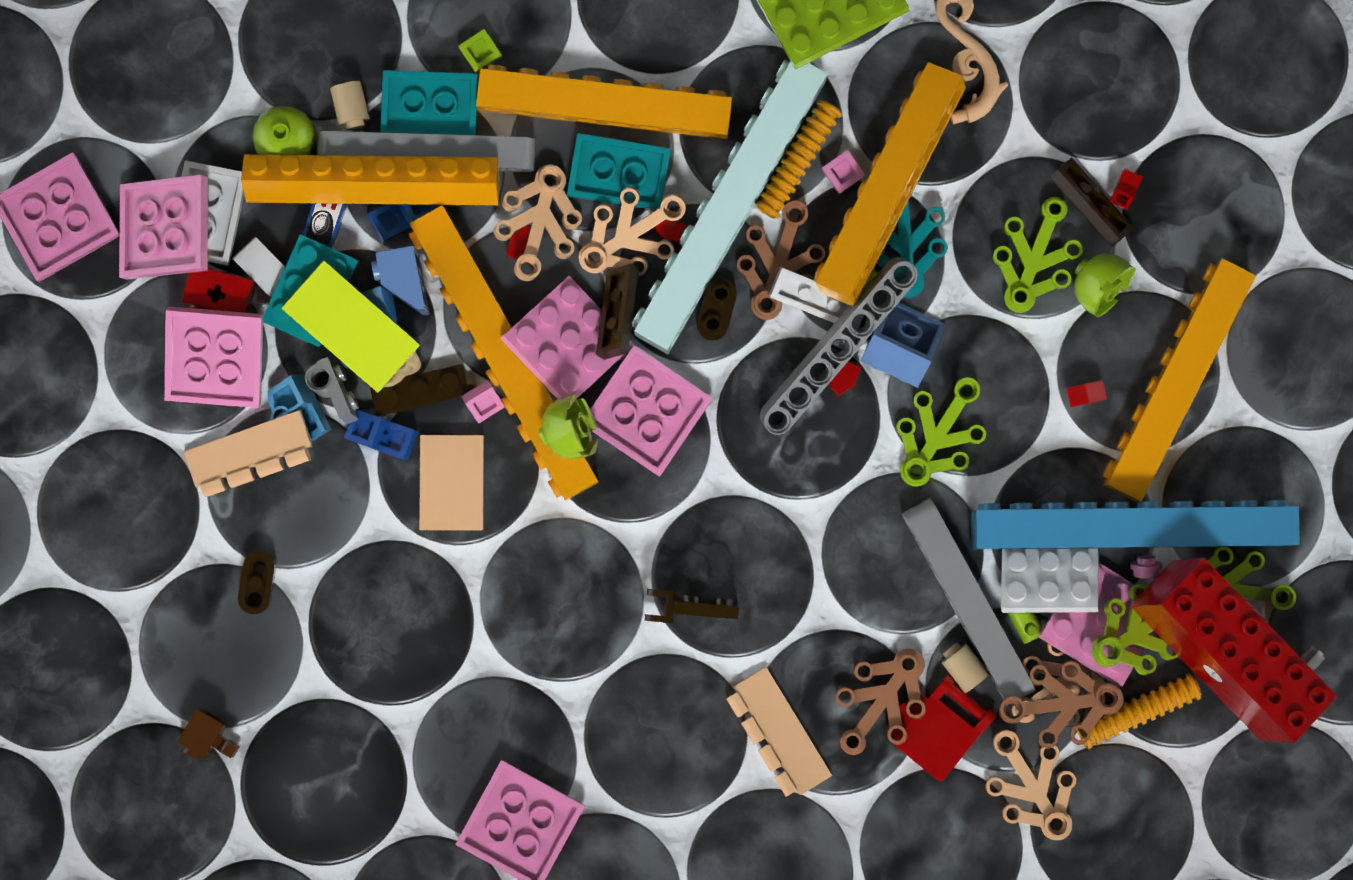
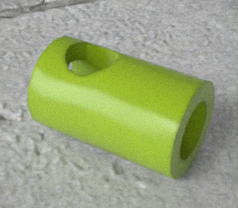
M1008 613L1024 644L1039 637L1043 629L1034 613Z

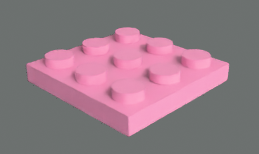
M73 152L0 193V217L38 282L120 236L118 228L76 154Z
M192 175L120 184L119 278L127 280L208 271L207 176Z
M570 276L501 338L557 399L574 393L578 394L577 399L623 356L620 355L603 360L596 355L602 310ZM631 341L629 342V349L634 345Z
M167 307L165 319L164 401L259 408L261 405L263 314Z
M634 345L590 409L596 425V430L592 432L660 477L713 398Z
M1099 563L1098 612H1053L1039 638L1119 688L1122 687L1133 667L1120 662L1112 667L1100 666L1092 656V645L1098 637L1104 635L1107 616L1103 608L1104 604L1109 600L1118 598L1125 603L1126 611L1120 617L1117 637L1126 632L1130 605L1132 603L1129 600L1128 591L1134 584ZM1139 589L1136 590V596L1138 597L1141 594ZM1113 603L1112 611L1117 614L1118 608ZM1131 644L1124 648V650L1140 656L1144 647ZM1104 646V654L1108 657L1109 650Z
M501 760L455 845L519 880H545L585 805L508 762Z

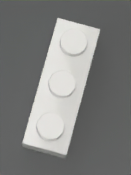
M782 267L779 268L768 295L775 300L836 323L850 306L820 293L815 280ZM859 314L853 318V329L859 328L864 314Z

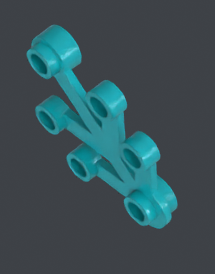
M908 200L897 222L898 235L892 232L887 244L898 252L901 258L913 264V252L935 227L940 226L944 222V211L939 207L930 208L926 213L925 220L911 235ZM931 212H938L941 215V220L937 223L932 222L929 218ZM936 238L930 242L928 252L915 265L918 273L917 281L903 298H913L921 293L924 287L923 274L937 258L943 257L947 252L948 246L943 239ZM934 243L942 244L944 249L941 254H936L932 251ZM884 250L876 263L881 268L891 260L884 255ZM906 266L896 268L894 271L895 281H901L907 276L908 270Z

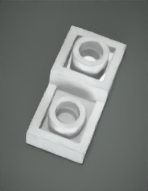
M254 237L232 259L272 298L285 266Z

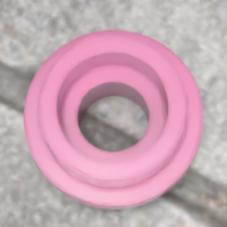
M1152 555L1137 556L1136 561L1130 562V569L1133 570V576L1136 578H1156L1159 575V570L1162 569V562L1156 561V557Z

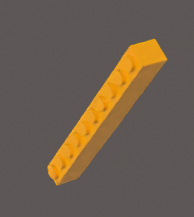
M443 205L409 223L413 229L408 234L417 251L423 248L429 258L424 261L428 271L433 278L438 275L444 285L439 289L448 305L454 302L459 311V314L455 316L463 332L469 330L475 340L470 343L473 351L479 360L485 357L490 369L485 371L494 388L500 385L506 395L501 399L510 415L516 412L522 424L516 427L525 443L530 440L532 441L537 450L532 454L541 470L547 468L553 479L549 480L548 484L556 498L563 496L564 500L567 501L599 483L585 457L572 460L559 457L552 452L548 445H544L541 441L539 428L542 426L544 412L553 403V400L544 384L501 340L503 335L512 327Z

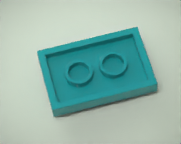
M383 70L380 133L476 135L478 74Z
M577 133L567 197L622 205L620 200L622 190L632 186L640 193L639 201L634 208L655 211L660 208L663 200L671 148ZM628 191L624 194L626 201H635L636 196L633 192Z
M300 234L265 311L263 322L317 347H321L322 344L281 308L323 261L329 264L349 283L359 261Z

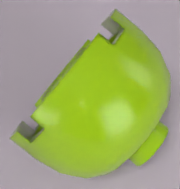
M280 105L270 108L260 115L254 125L253 143L259 155H311L315 150L317 135L314 124L304 112L295 107Z
M1103 253L1094 256L1090 260L1085 258L1075 270V274L1078 276L1075 279L1074 292L1079 303L1085 310L1096 317L1104 315L1119 301L1114 298L1122 289L1126 292L1134 278L1136 269L1128 261L1115 254Z
M577 393L564 396L551 403L544 412L542 426L539 428V435L543 444L548 445L552 452L559 457L571 460L593 455L598 446V439L592 440L591 431L596 430L592 412L583 398L576 399Z

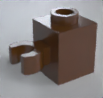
M203 708L195 710L177 743L184 746L181 751L196 760L200 756L203 758L209 757L214 748L227 757L232 758L240 748L238 744L222 736L228 723Z

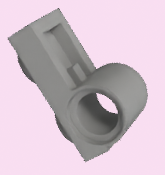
M329 357L323 358L307 370L305 375L307 386L321 397H331L339 419L347 425L359 420L355 411L359 408V405L352 391L347 392L344 381L347 380V376L340 363L336 364ZM324 374H329L328 383L323 387H318V379Z

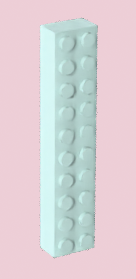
M786 59L783 61L776 74L775 82L778 84L775 89L768 87L760 101L759 109L762 110L760 115H752L744 129L743 136L746 139L743 144L737 142L733 147L727 162L731 165L727 171L721 169L712 184V190L715 191L711 199L705 197L696 212V217L699 220L695 227L690 224L688 225L680 239V245L683 246L679 254L673 252L664 267V272L667 275L663 282L657 279L650 290L648 299L651 302L648 308L644 309L641 307L632 322L633 327H635L634 333L636 337L665 354H669L753 209L755 202L760 197L761 192L764 190L825 85L828 73L810 63L795 70L791 61L789 62Z

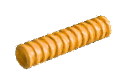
M817 101V109H812V117H807V125H802V133L796 135L797 141L791 143V151L787 150L785 153L787 158L780 161L782 166L775 169L776 176H771V184H766V192H761V200L755 202L756 208L773 219H779V211L784 209L785 201H790V193L794 194L796 191L795 185L801 183L799 178L806 175L804 170L811 167L810 161L815 160V152H820V144L825 143V136L830 135L832 132L831 126H836V118H841L840 110L827 101Z
M1188 673L1185 674L1184 679L1179 677L1175 683L1168 682L1167 687L1161 685L1158 687V691L1150 690L1147 696L1141 694L1138 700L1132 698L1129 704L1123 702L1122 707L1116 713L1103 715L1091 730L1089 740L1083 745L1087 749H1091L1092 744L1100 745L1103 739L1109 741L1112 735L1118 737L1121 731L1127 733L1130 727L1136 729L1139 723L1145 725L1148 719L1153 721L1156 720L1157 715L1165 716V712H1173L1174 707L1180 709L1183 707V703L1189 705L1194 698L1200 700L1202 693L1196 679ZM1076 729L1080 739L1084 740L1085 732L1081 729Z

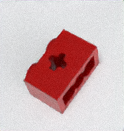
M208 269V271L191 272L187 278L182 302L190 305L189 308L249 313L257 283L253 280ZM221 288V291L226 296L225 299H218L216 303V299L211 297L212 292H219Z

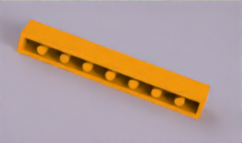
M929 62L924 70L919 71L913 83L914 90L910 98H905L899 111L900 117L896 125H892L886 134L885 147L881 153L878 152L875 155L871 165L872 172L868 180H863L857 192L858 199L854 207H850L844 216V227L839 235L833 237L829 246L830 254L826 262H822L818 266L815 273V283L820 293L853 307L857 303L966 89L962 75Z
M488 65V69L480 68L476 100L478 111L728 139L732 97H726V92L708 90L707 94L695 93L694 88L677 86L676 91L664 90V85L658 83H645V87L632 86V81L624 79H614L612 84L601 82L600 77L588 75L582 76V80L569 79L570 74L562 72H551V76L538 75V70L520 68L519 73L508 72L507 67L501 65Z
M244 154L241 183L246 203L499 206L500 172L498 157Z
M1223 258L1217 261L1216 264L1210 263L1202 280L1206 281L1202 292L1196 291L1189 303L1188 308L1192 309L1187 321L1184 319L1180 321L1174 333V336L1178 337L1173 349L1168 347L1159 364L1164 366L1158 377L1153 375L1145 392L1149 393L1145 404L1139 403L1131 417V420L1135 422L1130 433L1126 431L1123 433L1117 445V449L1121 451L1116 461L1110 460L1102 476L1107 478L1103 486L1136 503L1142 502L1256 275Z

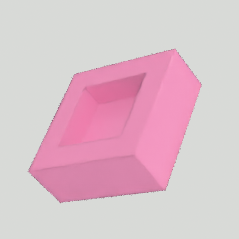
M848 150L822 167V171L839 195L866 176Z
M489 380L461 396L478 424L505 408Z

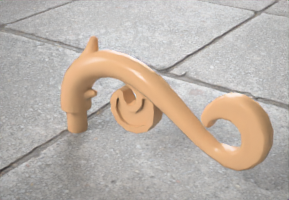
M937 0L935 5L936 15L940 23L967 48L958 52L953 58V72L962 75L964 82L971 81L977 76L979 69L969 67L970 61H976L981 66L984 74V87L980 96L977 97V94H973L971 102L963 105L964 109L953 112L950 118L953 125L964 121L971 123L984 117L991 111L1002 91L1008 86L1007 82L1000 83L997 66L984 46L955 25L946 15V6L950 3H958L962 8V14L957 18V21L964 23L972 14L974 8L973 0Z

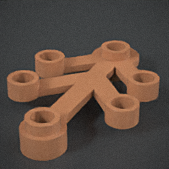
M790 201L783 209V219L786 224L775 257L765 240V231L761 226L753 225L746 232L747 241L755 246L769 273L766 287L755 271L756 263L753 257L749 255L741 256L736 266L737 270L745 275L754 293L751 300V309L762 320H771L777 317L782 310L783 302L768 296L779 268L782 267L795 272L811 263L819 264L825 257L824 248L819 244H813L809 246L806 252L787 261L797 228L803 225L808 217V209L801 201ZM793 209L799 210L801 212L800 219L792 220L789 212ZM754 229L759 230L762 234V237L757 241L752 240L749 235ZM814 248L819 249L822 253L821 258L817 260L810 257V251ZM744 259H748L752 263V268L748 271L740 267V262ZM803 274V275H802V276H805V277L810 278V279H812V280H815L812 275H809V274ZM763 299H770L773 306L770 310L762 309L760 303Z
M903 649L896 654L893 661L876 664L860 662L856 665L854 673L860 681H869L873 676L894 675L886 685L856 690L849 688L838 690L836 701L842 707H850L856 702L875 700L856 728L848 730L842 735L840 745L844 752L849 755H858L864 751L866 747L865 736L886 707L890 726L888 730L889 741L896 745L906 741L907 731L902 725L897 695L904 682L906 683L909 702L906 706L907 714L911 718L919 719L926 712L925 704L921 701L918 677L924 671L925 662L918 651ZM910 658L914 660L915 666L912 670H905L903 668L905 659ZM868 666L870 668L868 677L862 678L859 676L858 670L860 667ZM843 692H850L852 699L849 703L844 704L840 701V695ZM919 703L922 706V712L919 715H913L910 712L912 704ZM901 729L904 735L900 741L892 739L891 734L893 730ZM856 736L858 738L859 744L856 748H850L847 745L849 737Z
M1069 661L1061 667V677L1068 682L1075 681L1089 693L1077 696L1052 677L1046 667L1036 665L1029 672L1030 680L1034 685H1042L1058 698L1023 702L1020 698L1011 696L1001 703L999 714L1005 722L1017 723L1025 715L1061 711L1049 728L1044 729L1038 736L1040 746L1050 749L1057 744L1058 736L1078 709L1092 707L1082 724L1076 725L1070 731L1071 741L1076 745H1082L1089 740L1091 730L1103 714H1114L1122 707L1124 698L1120 688L1112 683L1099 685L1082 672L1076 662ZM1067 666L1075 668L1076 675L1074 677L1066 675L1065 668ZM1041 670L1045 676L1044 680L1037 681L1033 676V672ZM1102 694H1109L1112 697L1110 705L1102 702ZM1009 705L1015 706L1018 711L1017 715L1009 716L1006 712V707ZM1076 729H1081L1085 732L1084 740H1077L1075 738L1074 732ZM1043 734H1052L1054 737L1053 743H1044L1042 739Z

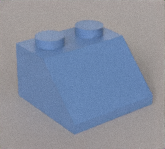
M408 246L376 252L377 261L371 262L375 281L377 280L378 284L381 283L387 291L422 315H429L419 252L415 247Z
M898 303L873 332L861 362L918 388L934 357L947 324L902 303Z

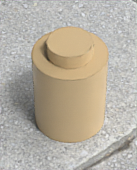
M351 81L331 87L330 91L339 126H346L347 131L365 127L364 122L370 118L361 82Z
M957 642L943 653L945 659L941 663L964 693L973 689L990 675L967 643L960 646Z

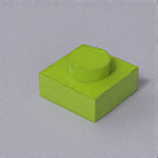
M485 29L458 46L476 74L480 72V68L485 69L488 65L502 57V54Z

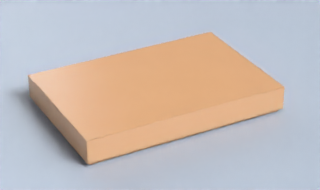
M420 435L419 530L484 531V435Z

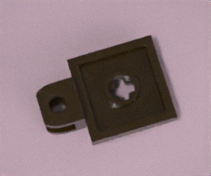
M647 589V595L667 597L666 616L645 614L644 621L673 623L674 614L738 620L739 606H733V599L714 598L713 604L701 603V597L682 595V601H675L676 591Z

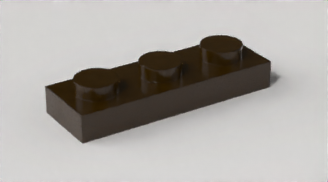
M1072 157L1050 175L1057 187L1071 199L1079 212L1087 217L1098 230L1101 237L1107 240L1112 247L1134 229L1130 222L1113 203L1109 202L1110 200Z
M627 264L607 271L596 355L603 360L627 354L629 350L639 268L633 264Z
M463 364L405 377L401 382L392 387L382 388L379 393L370 387L377 417L461 398V396L469 392Z

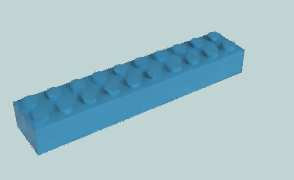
M1256 500L1232 502V507H1225V501L1200 502V507H1193V501L1169 502V508H1161V502L1137 503V508H1129V502L1105 503V508H1097V502L1073 503V509H1065V503L1042 504V509H1033V503L1010 504V509H1001L1000 503H984L978 505V510L970 511L971 549L1300 545L1299 506H1290L1289 500L1264 501V507H1257Z

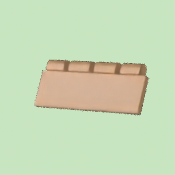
M298 410L184 451L195 487H201L204 497H208L227 490L224 478H227L231 488L254 481L256 479L254 467L260 478L284 470L282 457H285L289 468L310 461L311 457L307 448L313 447L302 411Z
M767 667L734 686L736 693L726 699L737 718L747 712L750 713L751 717L741 724L753 744L755 745L764 739L767 741L768 744L757 751L770 772L781 766L784 769L774 779L785 797L795 791L800 796L832 776Z

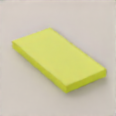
M325 261L317 267L281 308L377 393L381 391L420 346L419 343Z

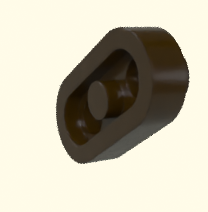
M715 279L706 288L697 320V330L700 336L707 341H718L728 331L737 297L736 288L729 280ZM724 289L727 292V297L723 300L717 299L715 297L716 290ZM708 320H717L719 327L716 330H709L706 325Z
M252 552L243 562L238 604L243 611L249 614H260L271 603L276 563L274 558L267 552ZM258 561H263L266 565V569L262 573H258L255 570V564ZM254 592L259 593L261 596L260 602L256 605L250 601V596Z

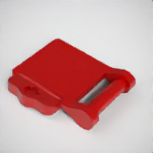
M949 674L945 676L928 698L920 694L921 701L926 707L923 717L914 719L907 714L906 706L909 700L899 705L902 725L907 731V739L900 745L894 744L940 782L947 777L997 716V713L991 708L986 710L967 693H964L961 688L954 684L955 680ZM947 693L979 719V722L973 728L939 699ZM914 703L910 707V712L913 715H919L922 712V706L919 703ZM901 729L892 731V735L895 737L894 741H900L903 738L904 734Z

